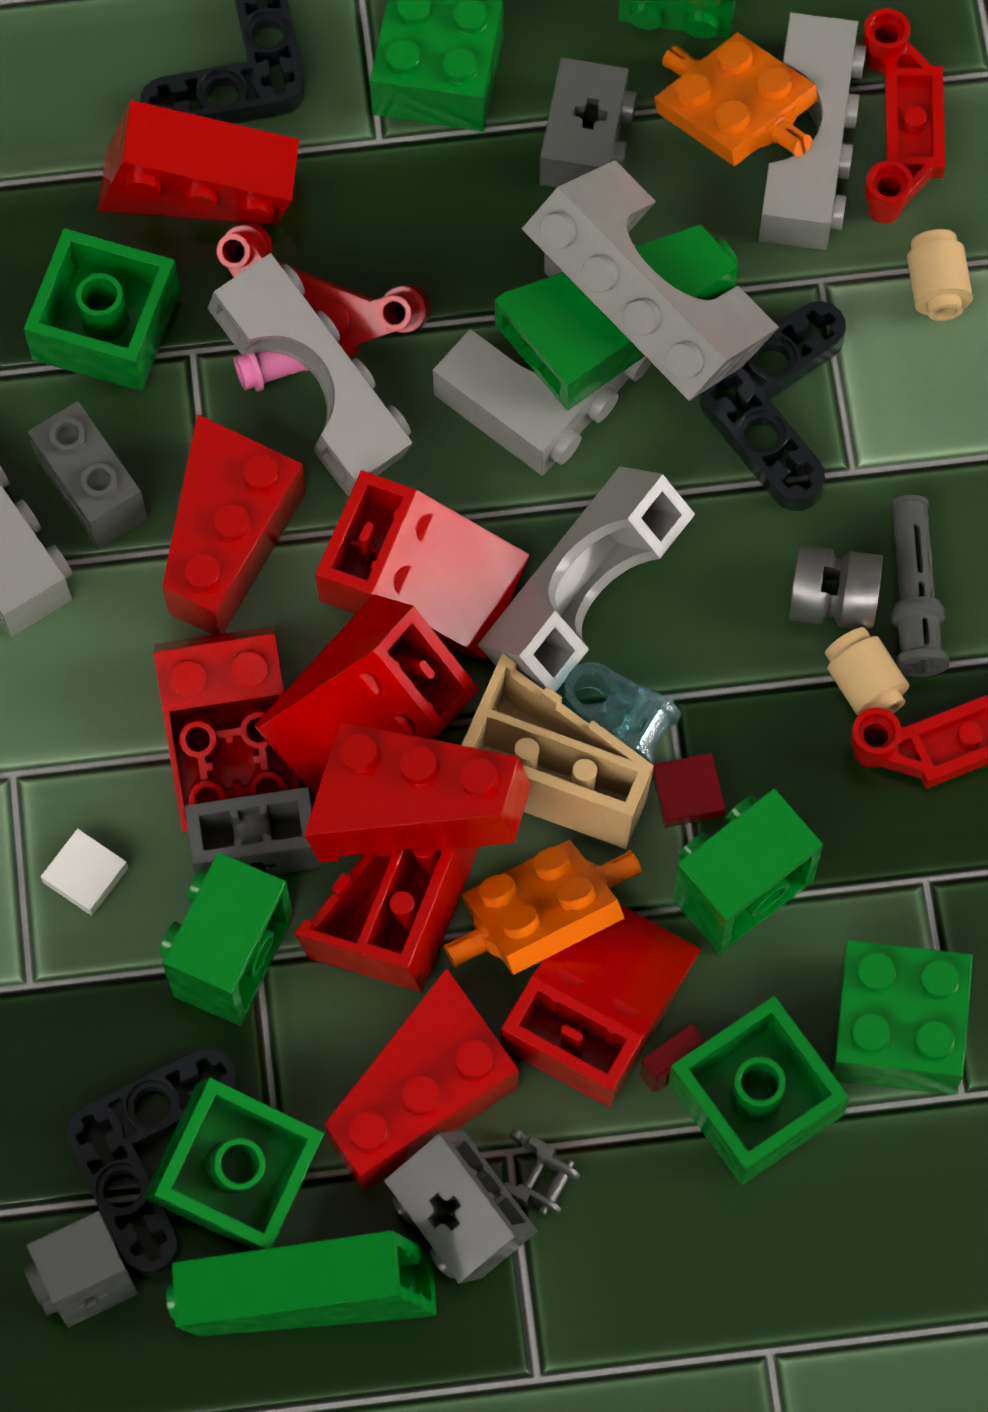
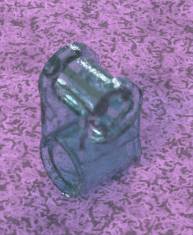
M584 662L575 666L568 674L564 685L563 705L588 723L594 720L651 764L656 759L653 750L669 725H676L681 718L680 710L669 699L651 689L639 686L598 662ZM592 688L603 694L606 701L601 705L589 707L581 704L576 699L575 694L581 689ZM647 721V723H646V725L644 726L643 730H642L640 733H638V732L640 731L641 727L643 726L644 722Z

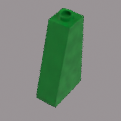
M701 224L635 247L644 261L662 279L679 291L694 298L713 300L736 287L738 260L735 253L726 241L720 237L714 239ZM564 272L504 292L495 299V326L567 411L645 357Z
M394 1231L172 1263L173 1282L168 1284L166 1292L168 1311L171 1318L175 1321V1327L199 1337L437 1316L433 1260L430 1251Z

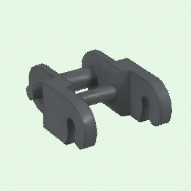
M513 1128L509 1137L518 1145L535 1153L537 1160L524 1184L520 1183L517 1187H514L504 1182V1186L518 1205L525 1209L529 1202L540 1206L537 1211L542 1215H546L548 1211L559 1214L561 1208L555 1202L568 1178L578 1180L580 1174L572 1168L575 1163L569 1159H566L564 1163L554 1158L556 1154L554 1147L533 1136L527 1138L522 1131ZM546 1166L555 1171L556 1174L545 1194L542 1195L534 1191L532 1187L543 1167Z

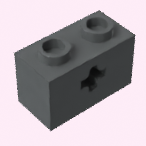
M561 57L540 155V185L557 188L614 160L624 168L627 142L618 140L621 125L632 126L637 101V92L628 91L629 68ZM591 126L593 129H587L586 127Z
M79 401L27 431L36 461L97 550L148 520L140 489Z
M308 787L186 805V820L195 874L202 866L209 869L217 852L271 875L321 868L317 857L304 837L312 811Z
M464 1130L439 1133L384 1180L395 1195L393 1197V1204L399 1215L411 1226L419 1228L432 1246L430 1248V1255L436 1266L446 1276L455 1278L459 1284L485 1277L538 1232ZM455 1199H457L461 1205V1207L458 1209V1205ZM456 1209H457V1211L455 1212V1216H456V1219H457L458 1221H456V1220L454 1219L453 1215H452V1213H453Z
M99 1211L27 1245L34 1264L23 1268L39 1304H42L47 1316L58 1312L68 1328L138 1295L117 1246Z

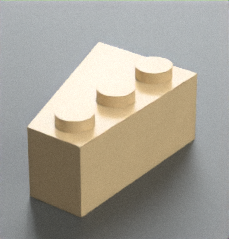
M502 653L462 746L518 756L531 784L524 808L525 813L627 849L648 797L654 765L594 720L590 723L583 720L562 704V697L548 686L543 690L517 670L516 662Z

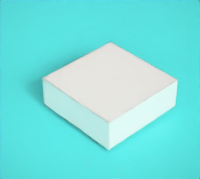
M77 828L41 875V879L45 885L93 916L129 867L127 861Z

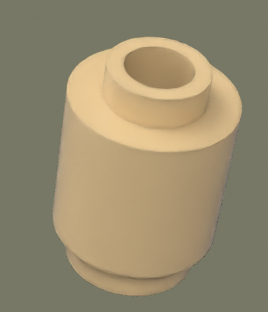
M935 229L918 234L911 240V250L907 254L915 309L936 321L956 318L962 314L963 309L970 305L973 300L965 248L962 243L957 241L956 234L950 230Z
M861 627L844 634L826 649L825 655L830 662L827 670L857 716L866 709L876 707L895 713L905 704V699L902 695L908 690L909 683L878 636H870L867 629Z

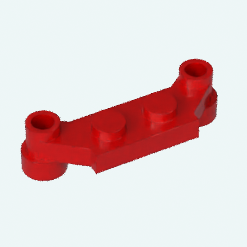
M891 8L878 9L871 13L865 22L863 32V44L866 45V62L870 68L884 76L885 161L879 162L871 168L865 186L868 213L873 220L883 224L896 221L900 217L902 209L931 178H943L945 171L943 66H931L908 41L910 35L908 19L898 10Z
M251 223L231 228L217 245L218 259L224 266L228 267L233 278L268 254H272V241L267 231L261 226ZM237 241H240L244 246L245 253L243 258L236 251ZM291 267L300 278L305 289L303 296L315 313L319 311L324 312L336 326L340 335L338 343L347 355L354 356L358 354L361 343L394 331L408 333L419 329L430 317V299L425 291L418 286L411 284L401 285L389 290L383 298L374 299ZM396 302L401 303L405 308L404 320L400 319L395 313Z
M988 695L904 728H901L898 718L889 710L877 707L866 709L856 717L852 727L850 739L854 756L865 767H883L920 778L925 789L988 765ZM866 740H876L881 743V746H872Z

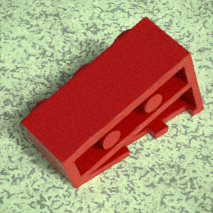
M130 100L106 150L98 211L244 222L256 225H278L292 202L299 139Z
M197 414L162 589L169 614L205 632L217 635L225 633L305 496L306 486L302 463Z
M340 721L304 837L319 863L339 861V856L376 853L378 857L397 855V850L434 846L436 851L514 843L531 784L518 756Z
M434 846L397 850V855L378 857L376 853H366L348 875L343 873L331 887L332 895L310 921L305 918L293 934L309 959L423 993L480 846L436 851Z
M447 968L324 1124L328 1143L363 1193L395 1172L436 1135L457 1130L519 1088V1069Z

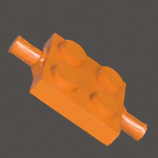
M738 32L703 59L696 60L677 45L671 47L672 52L669 49L666 51L663 57L664 67L681 77L654 97L657 112L734 167L755 150L771 143L780 144L798 158L803 156V151L804 153L809 151L812 145V137L793 126L800 114L818 101L816 84Z
M570 839L557 846L546 848L530 860L502 874L490 876L480 885L462 893L461 896L467 911L474 920L475 929L449 943H444V950L454 968L487 951L491 955L502 959L511 973L515 975L625 919L618 899L611 892L610 888L637 874H641V866L631 849L598 866L586 860Z

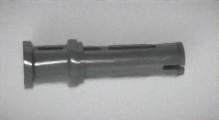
M921 495L900 496L893 499L892 503H890V510L893 516L899 601L894 605L891 612V623L898 628L900 654L895 657L894 662L902 674L908 677L934 676L949 668V655L942 651L940 624L945 621L946 617L945 608L939 600L935 599L928 517L929 500Z

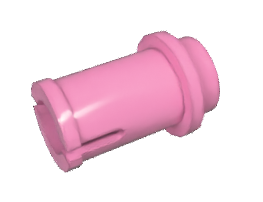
M258 352L247 355L241 354L233 358L237 376L244 390L254 387L259 392L264 390L265 383L301 371H308L297 360L279 353Z

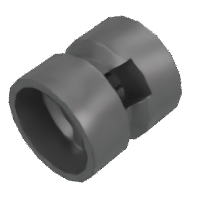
M798 544L788 620L822 625L828 617H834L839 627L849 629L865 627L867 631H873L880 590L883 555L849 551L840 559L836 558L832 548ZM822 580H838L836 596L821 592Z

